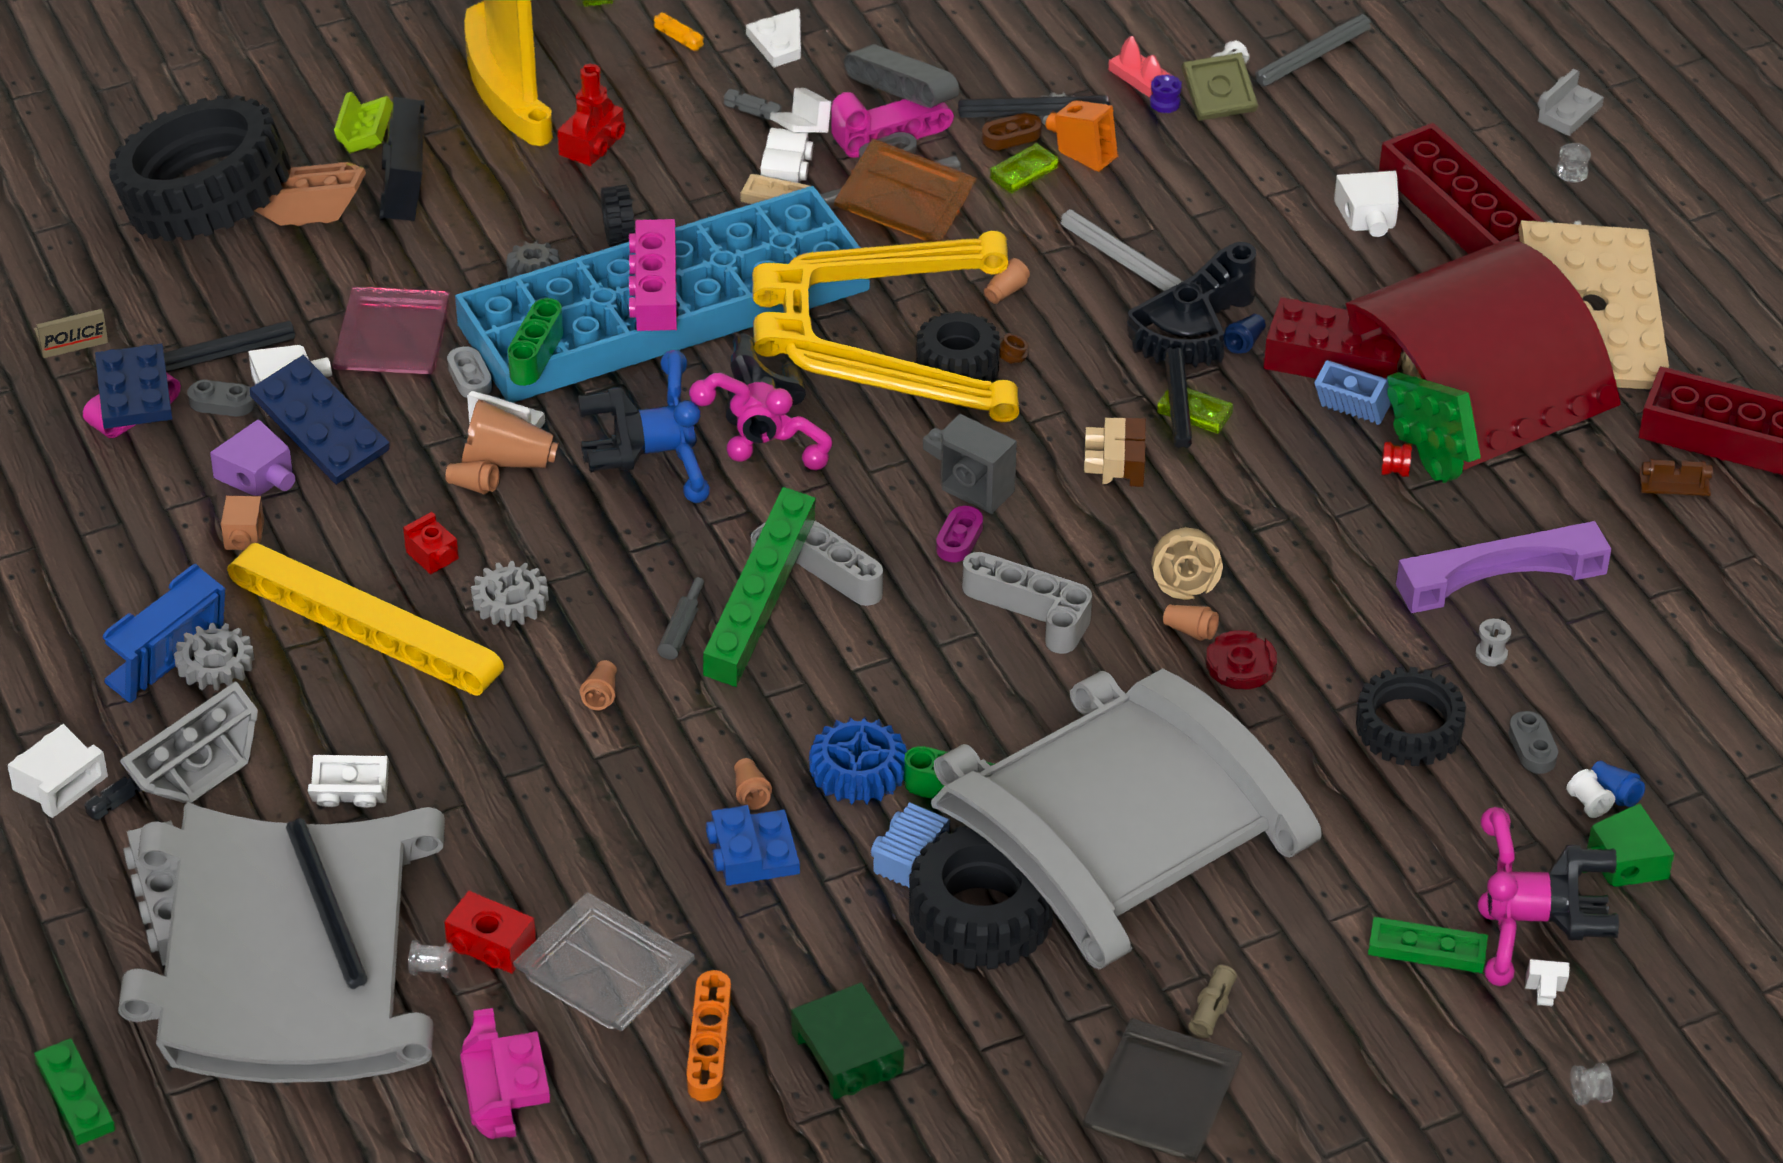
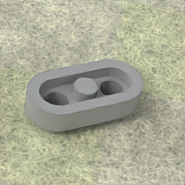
M467 346L458 347L450 351L447 356L448 370L460 394L466 398L471 391L488 395L492 390L491 374L479 351Z

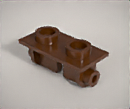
M1649 459V462H1642V467H1639L1641 493L1710 496L1709 479L1712 478L1713 467L1712 465H1706V461H1681L1680 469H1675V461Z

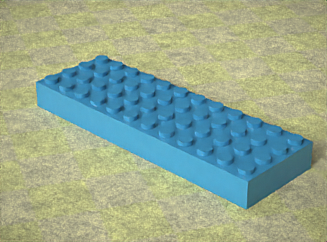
M810 186L675 228L677 330L637 331L636 318H630L629 298H635V296H630L629 276H635V274H630L629 255H635V253H630L629 242L455 295L457 323L471 347L479 351L491 374L492 380L505 400L514 403L662 356L670 350H681L753 327L754 318L758 314L763 312L783 313V304L773 307H762L753 301L752 272L757 265L762 263L788 264L800 254L860 248V246L815 187ZM870 278L823 282L810 286L808 289L809 309L870 290ZM540 299H555L562 306L563 336L540 378L535 383L526 386L514 384L509 377L508 347L532 305Z

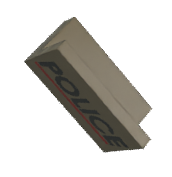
M102 309L36 324L37 328H34L36 340L43 358L109 343Z

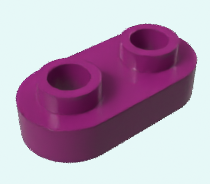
M959 506L949 513L936 538V552L941 559L948 562H960L971 553L983 530V515L978 509L971 506Z

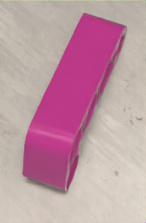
M845 92L837 96L832 103L831 133L843 151L849 157L856 158L859 157V149L863 145L893 133L905 132L919 139L946 130L953 122L954 114L945 102L935 107L927 108L906 99L867 110L853 93Z

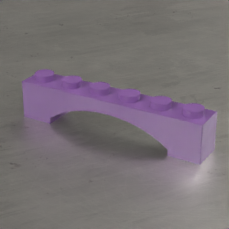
M1591 521L1401 559L1398 565L1396 586L1410 612L1416 613L1444 607L1445 598L1456 590L1475 581L1495 575L1541 571L1571 575L1574 580L1607 574L1611 547L1596 522Z

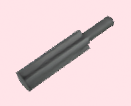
M696 577L687 597H681L657 648L659 655L665 659L673 660L678 656L698 611L696 607L698 604L697 598L704 585L702 578Z

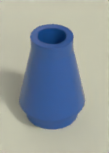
M1604 761L1596 762L1591 768L1596 773L1597 781L1605 790H1610L1614 794L1615 803L1618 806L1632 807L1643 797L1645 784L1641 781L1638 774L1609 765Z

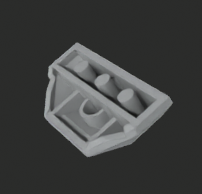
M235 681L122 758L120 762L142 791L185 804L187 802L193 803L248 764L258 709L237 681Z

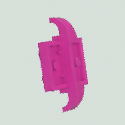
M493 1008L473 1011L472 1027L464 1040L460 1053L472 1125H475L484 1136L490 1139L516 1137L511 1109L550 1103V1093L538 1032L498 1038Z

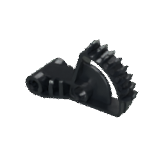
M1236 242L1215 254L1192 277L1131 309L1128 312L1127 330L1128 337L1132 340L1134 352L1142 351L1145 359L1153 356L1156 364H1158L1162 360L1165 361V351L1168 348L1175 349L1179 347L1183 350L1184 364H1193L1195 369L1198 363L1204 362L1208 367L1212 360L1221 363L1224 359V331L1216 314L1220 310L1230 309V305L1246 307L1253 302L1255 298L1256 249L1254 246L1246 242ZM1154 323L1157 327L1170 334L1198 336L1209 333L1210 337L1190 340L1175 339L1157 334L1146 327Z

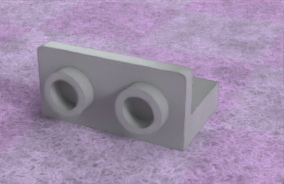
M1576 69L1571 70L1565 77H1560L1556 85L1549 91L1543 92L1538 101V108H1540L1538 122L1568 136L1602 107L1604 99L1603 96L1578 85L1580 72Z

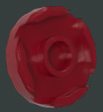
M1241 630L1225 632L1217 636L1215 642L1207 647V671L1218 683L1232 689L1249 690L1261 687L1270 681L1276 672L1277 652L1274 646L1266 638L1265 642L1257 638L1256 633Z

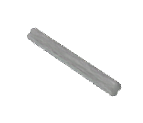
M1068 210L1061 216V225L1162 291H1166L1183 282L1180 278L1074 210Z

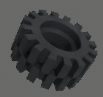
M627 184L602 187L601 205L608 245L629 242V234L635 233L634 213L629 187Z

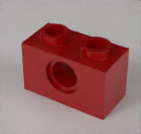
M471 891L465 894L444 921L448 947L459 954L469 955L483 961L492 968H499L513 974L536 944L535 921L533 917Z

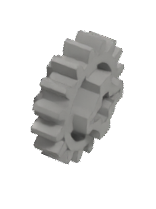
M510 561L508 567H503L498 562L496 563V570L492 571L484 568V577L476 576L474 578L475 586H471L474 610L480 611V618L482 619L491 616L493 625L499 623L500 620L505 621L506 627H510L514 620L523 625L527 616L535 620L537 618V610L545 611V602L549 601L546 577L540 576L538 568L529 571L528 563L515 567L514 561Z
M210 623L207 630L197 626L196 634L185 633L183 634L184 642L176 643L177 652L174 653L179 677H186L188 685L199 682V689L201 690L205 689L208 684L213 685L214 690H219L220 684L225 683L229 686L233 683L232 679L234 678L243 681L245 679L244 671L252 670L254 653L250 637H242V630L240 628L231 632L229 624L225 623L221 629H216L215 624Z

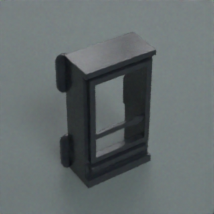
M393 97L392 119H389L388 141L383 143L381 170H385L384 193H381L379 220L390 218L415 221L423 173L424 100Z

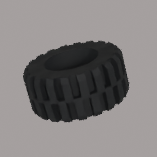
M967 826L956 828L952 834L945 832L937 836L935 844L930 841L920 851V855L914 859L911 866V874L909 875L910 925L914 927V934L922 944L926 943V949L935 956L943 955L945 962L953 965L956 962L962 963L965 968L975 970L976 966H986V970L997 969L998 964L1002 963L1009 966L1017 963L1019 956L1022 955L1026 958L1036 950L1037 945H1041L1048 936V929L1052 927L1053 921L1052 907L1029 879L1003 853L977 832L967 829ZM971 888H988L1007 895L1009 899L994 905L978 906L960 901L954 895Z

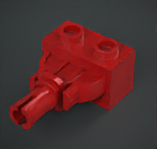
M586 64L580 70L582 88L576 94V113L557 132L559 155L591 167L600 157L606 154L607 150L617 140L623 137L626 125L624 123L623 108L613 105L612 100L607 96V88L600 85V67L595 64Z

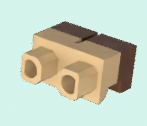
M1105 418L1104 428L1086 427L1084 473L1103 474L1102 484L1110 483L1113 477L1130 479V486L1143 487L1146 418Z

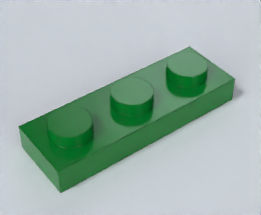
M1374 917L1368 955L1483 973L1488 935Z
M71 1038L34 1052L36 1064L77 1146L115 1131L113 1119Z

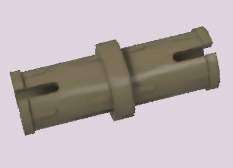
M1217 965V968L1213 969V974L1207 987L1199 993L1197 999L1199 1005L1189 1023V1029L1194 1035L1201 1038H1208L1212 1035L1220 1014L1227 1010L1229 1005L1228 995L1237 980V974L1231 967Z

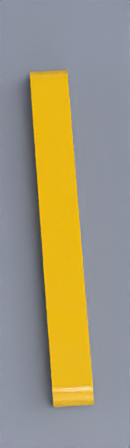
M251 543L227 567L230 578L241 588L470 694L481 695L504 670L502 660L492 650L261 544Z

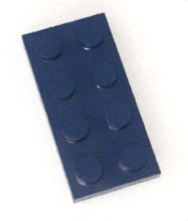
M304 354L250 388V397L336 485L389 451L390 442Z

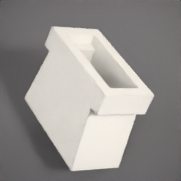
M64 724L45 735L42 740L23 754L18 755L7 765L12 789L41 803L42 811L51 818H54L108 777L104 752L95 745L87 748Z

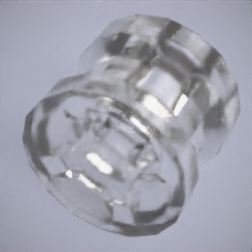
M1569 143L1562 146L1559 151L1560 162L1557 165V175L1568 182H1580L1586 179L1589 171L1587 164L1591 158L1590 150L1578 143Z
M1596 1063L1593 1068L1587 1069L1582 1065L1572 1067L1571 1089L1577 1105H1587L1590 1100H1598L1601 1103L1612 1100V1077L1606 1063Z

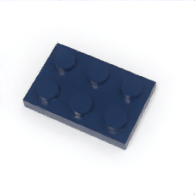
M163 344L95 352L104 429L172 420Z

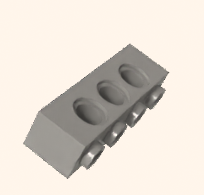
M172 821L164 822L173 826ZM142 828L127 831L129 847L123 848L127 869H135L136 874L130 875L135 897L143 896L144 901L138 902L143 925L150 923L152 929L146 930L150 951L159 952L163 966L166 965L177 870H170V868L151 870L143 867L137 861Z

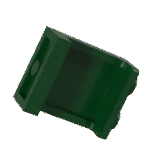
M862 982L791 1009L792 1035L798 1045L806 1042L829 1078L830 1094L833 1099L854 1095L866 1087L881 1081H889L904 1071V1047Z

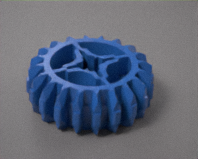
M850 717L847 723L836 720L833 728L824 726L823 732L820 735H815V740L809 751L811 777H814L816 787L824 790L825 796L834 794L837 802L844 798L849 799L851 805L856 800H863L867 805L870 798L882 801L884 793L893 795L896 787L902 786V781L904 780V758L907 752L906 744H903L901 734L894 733L892 725L882 727L879 719L873 723L868 722L866 717L862 721H854Z

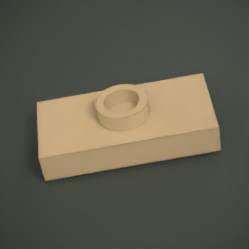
M750 174L741 191V202L754 204L810 186Z

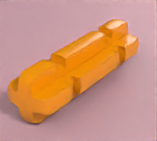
M661 12L658 16L654 17V27L693 51L703 47L704 37L702 34L692 30L666 13Z

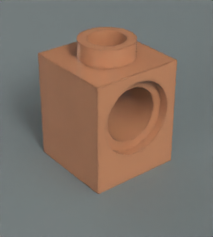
M226 496L221 521L224 549L245 550L251 543L261 544L264 527L261 496Z

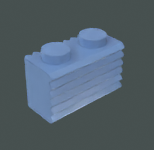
M1327 360L1314 382L1322 407L1327 406L1328 409L1333 408L1334 411L1339 409L1340 413L1345 411L1346 415L1351 413L1352 417L1357 415L1358 419L1363 417L1364 421L1369 419L1370 423L1375 421L1376 425L1382 422L1391 405L1387 394L1389 388L1388 379Z
M909 802L903 812L898 811L895 813L891 820L889 831L886 832L885 836H878L873 843L871 856L874 857V872L876 875L881 874L883 878L887 877L889 880H894L896 883L900 882L902 886L907 885L909 888V875L911 874V866L914 859L920 855V851L930 841L935 844L937 836L945 832L949 833L950 819Z

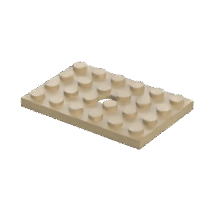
M1521 220L1518 229L1520 242L1531 246L1551 260L1569 279L1582 299L1586 295L1593 294L1601 297L1606 302L1607 306L1604 310L1595 311L1590 303L1584 301L1604 340L1617 387L1651 390L1659 367L1669 368L1648 229Z

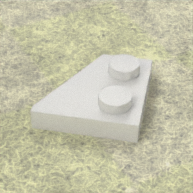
M798 9L746 25L747 37L773 67L801 59L800 11Z

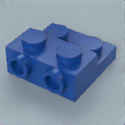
M748 805L711 811L712 821L706 822L707 839L709 844H716L717 849H713L714 866L716 872H723L726 886L800 874V863L785 809L752 815Z

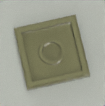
M1242 52L1183 62L1181 68L1198 121L1257 110L1258 103Z

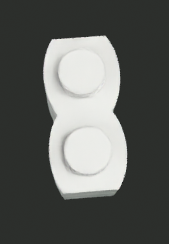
M771 128L762 158L761 176L799 184L801 180L806 181L809 166L806 160H812L814 143L808 141L809 132H792L788 129Z

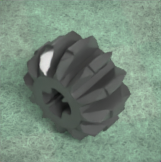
M538 240L530 244L524 241L523 246H513L512 252L507 254L506 259L508 278L560 263L558 250L551 248L550 243L541 245Z

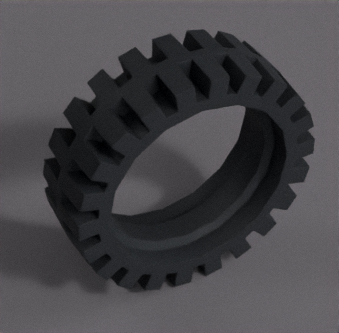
M1396 667L1394 674L1389 669L1382 671L1381 677L1374 675L1370 678V683L1366 682L1362 692H1360L1356 715L1358 736H1362L1361 742L1365 747L1370 745V751L1373 754L1377 755L1382 751V759L1388 762L1392 757H1396V764L1403 766L1405 760H1410L1411 766H1419L1422 759L1426 765L1434 764L1435 757L1439 761L1445 759L1447 753L1452 754L1456 750V746L1460 744L1466 715V705L1461 692H1456V686L1452 682L1445 684L1446 677L1440 674L1432 678L1433 671L1425 669L1423 674L1418 673V667H1410L1409 673H1405L1403 667ZM1413 699L1426 702L1438 709L1445 717L1446 723L1439 729L1428 733L1410 734L1397 731L1384 724L1375 711L1382 704L1393 700Z

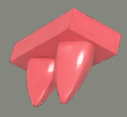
M1133 36L1125 40L1120 54L1109 60V71L1148 97L1152 94V79L1159 75H1171L1161 68L1155 55L1148 56L1147 58L1141 55L1139 46Z

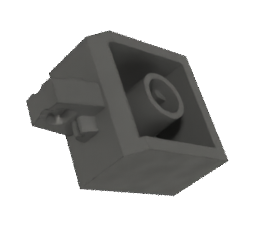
M959 414L943 430L933 428L923 438V449L941 461L940 483L943 491L990 514L1015 492L1016 440L962 414Z

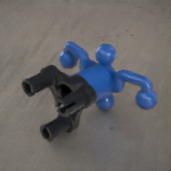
M670 350L661 359L662 370L668 375V406L638 410L620 387L610 388L606 393L578 395L581 417L610 412L612 416L614 415V434L611 435V438L581 441L582 454H584L583 461L588 463L590 473L621 468V471L633 470L642 454L676 450L677 457L683 461L689 477L683 486V493L686 499L692 503H701L708 498L710 486L703 478L692 449L697 442L694 425L699 421L701 412L698 405L692 401L685 400L681 402L682 373L687 368V359L683 353L678 350Z

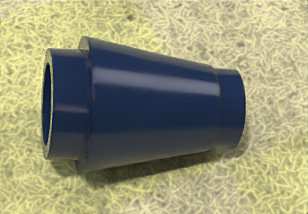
M1252 314L1228 325L1224 332V345L1232 353H1247L1265 329V320L1259 314Z

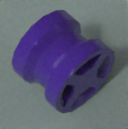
M1159 75L1152 79L1150 106L1153 110L1161 113H1171L1179 109L1181 104L1179 96L1182 90L1181 81L1172 75Z

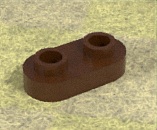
M1021 113L987 122L982 127V143L996 151L1024 143H1031L1041 136L1042 121L1034 114Z

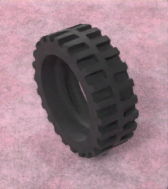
M226 95L217 96L215 100H207V98L197 99V103L188 106L184 103L177 106V110L157 115L158 119L151 123L145 122L139 126V132L130 134L124 140L126 145L117 148L114 153L116 158L111 159L109 165L111 169L109 171L110 179L131 225L135 227L138 233L142 235L146 233L148 238L156 240L162 236L164 241H174L176 237H182L184 241L192 240L195 235L204 234L206 237L214 234V230L223 227L229 229L235 226L234 222L242 218L247 220L254 215V210L259 207H266L271 202L269 198L272 195L280 193L283 189L281 183L287 182L289 178L288 170L291 169L289 155L268 108L264 104L260 105L258 100L250 98L246 101L244 96L235 95L233 99H228ZM228 156L201 172L173 179L195 165Z

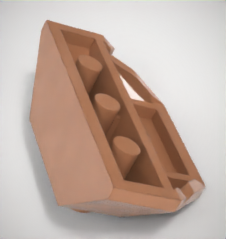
M350 162L292 167L288 170L289 178L287 182L281 183L283 189L280 193L272 195L269 198L271 202L266 207H259L254 211L280 226H301L306 223H331L338 221L355 195L366 171L363 167H358Z

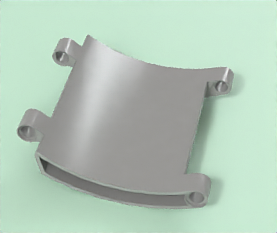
M1161 669L1140 680L1126 694L1106 671H1100L1075 684L1070 690V699L1076 710L1085 716L992 766L984 759L980 760L974 749L966 744L947 752L934 761L935 774L944 787L931 800L932 808L940 810L964 823L1003 853L1045 898L1069 931L1087 962L1096 969L1106 967L1133 949V947L1130 948L1129 937L1117 916L1264 831L1279 853L1289 858L1315 844L1322 837L1321 826L1307 802L1278 762L1258 739L1229 711L1205 692L1165 669Z
M187 802L184 805L182 829L163 822H150L146 824L141 830L137 861L143 867L151 870H163L166 868L177 870L165 973L162 976L144 969L127 971L123 975L121 983L119 1014L124 1019L133 1022L159 1019L156 1045L171 1067L234 1080L270 1083L343 1081L393 1073L427 1063L432 1056L433 1020L429 1016L417 1012L393 1017L403 865L410 864L412 860L436 854L444 848V814L435 808L425 807L390 817L361 822L306 824L368 978L364 986H358L356 989H350L343 977L287 833V823L260 821L228 815Z

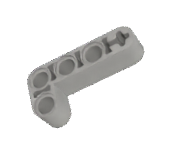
M814 521L796 563L860 605L869 606L878 603L883 596L882 565L819 522ZM765 523L756 528L751 534V552Z
M973 552L968 554L963 560L962 589L967 596L1046 622L1045 643L1047 648L1055 653L1063 654L1075 649L1091 621L1092 592L1087 586L983 552Z

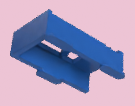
M197 564L191 565L174 578L169 584L170 590L134 617L133 614L128 613L103 634L105 644L126 660L123 665L104 678V683L129 703L137 699V692L140 689L146 690L148 683L152 685L176 666L174 653L177 652L176 643L184 642L183 634H196L197 626L207 630L210 623H214L216 629H221L223 626L225 587L204 572Z

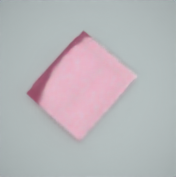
M352 287L333 361V369L432 374L436 367L448 314L449 292Z

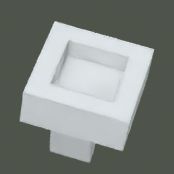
M1530 960L1525 975V989H1537V1005L1553 1006L1556 991L1564 992L1569 978V963Z

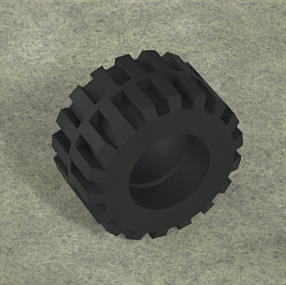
M962 311L941 313V316H933L929 318V322H924L920 326V330L917 332L916 363L982 381H991L992 383L993 380H996L999 371V332L996 331L993 323H987L988 319L983 316L977 317L975 313H962Z

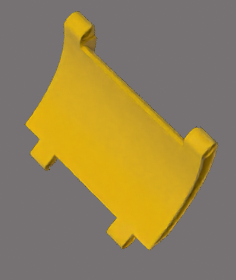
M484 0L467 8L465 15L467 63L472 81L481 99L494 116L527 143L535 146H543L550 143L553 139L551 109L538 100L531 0Z

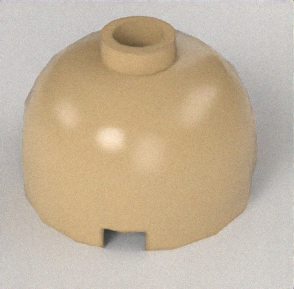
M1187 527L1172 530L1161 537L1154 547L1151 561L1154 578L1161 590L1173 598L1183 600L1195 599L1193 595L1201 594L1204 591L1207 594L1213 590L1221 578L1223 569L1219 548L1211 537L1199 529Z

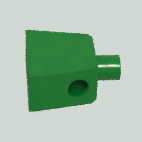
M1641 804L1634 805L1591 827L1587 849L1616 850V872H1601L1609 885L1618 887L1669 879L1674 852Z

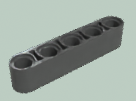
M875 44L848 53L844 58L845 69L852 79L927 108H932L952 100L959 94L958 82L949 71Z

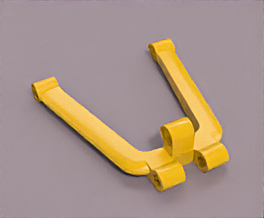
M987 231L981 234L978 239H958L809 252L798 255L788 264H759L752 272L753 301L762 307H773L783 304V313L763 312L754 318V350L757 354L765 357L788 354L794 364L812 373L973 409L987 410L990 417L997 422L1012 421L1019 415L1018 388L1012 381L998 380L991 383V381H982L820 339L812 331L808 299L809 287L823 282L963 269H981L987 274H999L1008 267L1006 236L998 231Z

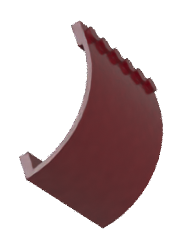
M1506 239L1346 302L1353 334L1362 335L1383 327L1402 347L1422 379L1469 392L1481 458L1471 462L1464 461L1463 470L1621 405L1609 354L1587 305L1569 279L1551 260L1522 242Z

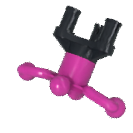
M741 334V343H739V337L736 336L733 340L734 353L731 355L730 367L734 378L723 373H713L705 380H697L689 390L691 401L701 407L708 406L714 402L716 397L715 388L717 386L728 391L729 402L726 405V418L729 423L737 426L740 435L732 437L726 446L728 456L732 460L742 462L749 459L753 452V443H766L774 438L787 440L800 430L818 443L811 444L804 449L802 454L804 465L814 471L821 470L829 460L828 452L832 447L831 437L804 417L796 416L791 418L785 415L790 411L792 405H797L805 399L806 388L802 380V368L794 364V362H787L781 367V375L776 374L758 360L754 353L755 342L750 335Z
M1492 807L1484 811L1480 821L1482 829L1488 835L1496 837L1499 851L1497 872L1489 877L1488 891L1483 893L1478 899V909L1481 915L1486 919L1497 920L1500 931L1497 955L1489 959L1484 968L1485 977L1491 984L1504 986L1514 978L1515 969L1511 960L1517 929L1515 921L1555 922L1567 935L1568 941H1582L1584 937L1618 938L1619 917L1617 913L1609 914V906H1606L1609 903L1608 895H1578V876L1581 875V872H1616L1617 855L1615 849H1582L1581 845H1566L1549 872H1512L1515 853L1510 833V816L1504 809L1499 807Z

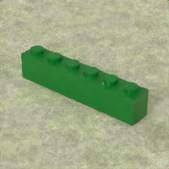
M782 487L703 652V676L737 687L815 521V497Z

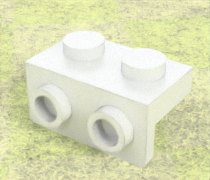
M313 755L312 782L308 784V794L312 802H317L318 805L324 807H336L339 805V802H354L355 806L364 808L375 807L376 803H386L389 759L387 756Z

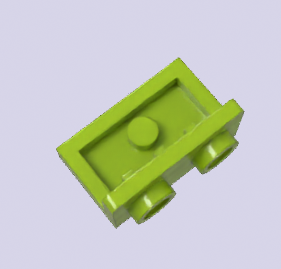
M353 92L346 93L334 131L337 140L343 143L349 153L365 148L372 149L382 143L393 108L390 98L385 96L360 104Z

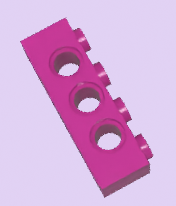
M675 219L635 220V233L629 234L630 253H635V255H629L630 274H635V276H629L630 296H635V298H629L630 318H636L637 331L677 330Z

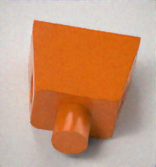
M1076 100L1069 103L1058 113L1052 112L1047 117L1046 128L1057 133L1058 149L1062 154L1098 172L1118 157L1113 106Z

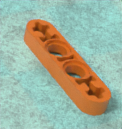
M717 970L702 973L697 979L687 1065V1090L692 1098L702 1102L717 1098L723 1088L731 1005V981L727 974ZM711 987H717L716 1001L709 1000ZM706 1015H716L721 1019L715 1025H706L700 1020ZM704 1045H711L718 1049L711 1056L701 1055L697 1050ZM702 1070H709L708 1083L700 1084L702 1081Z

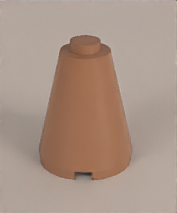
M478 399L470 421L462 463L489 460L491 464H496L498 467L546 468L547 462H555L559 443L553 442V434L485 400Z

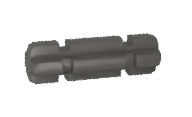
M728 89L724 94L725 106L733 109L738 107L739 111L758 117L764 115V119L773 121L770 119L771 112H781L782 106L778 103L769 101L768 104L766 99L747 93L741 95L742 92L735 89Z

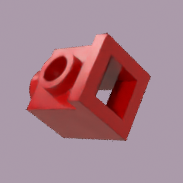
M433 512L403 527L406 553L430 575L459 559L457 538L436 521V515Z

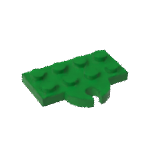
M1400 372L1388 375L1389 388L1387 394L1393 405L1395 415L1393 426L1399 440L1417 446L1419 457L1425 470L1435 481L1442 479L1443 483L1458 479L1462 474L1464 461L1471 462L1481 458L1469 392Z

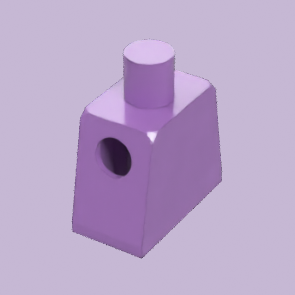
M256 420L210 452L214 478L250 495L261 496L274 486L282 491H287L295 482V474L292 473L291 456L288 446L260 420Z

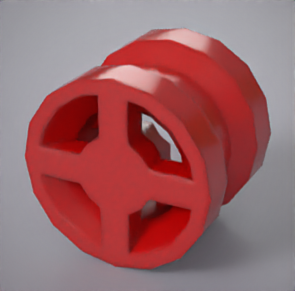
M1384 441L1381 475H1389L1393 472L1399 473L1401 477H1409L1412 444L1405 443L1402 446H1394L1392 442Z

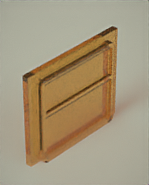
M872 138L835 199L834 206L927 242L942 241L955 217L959 214L977 178Z

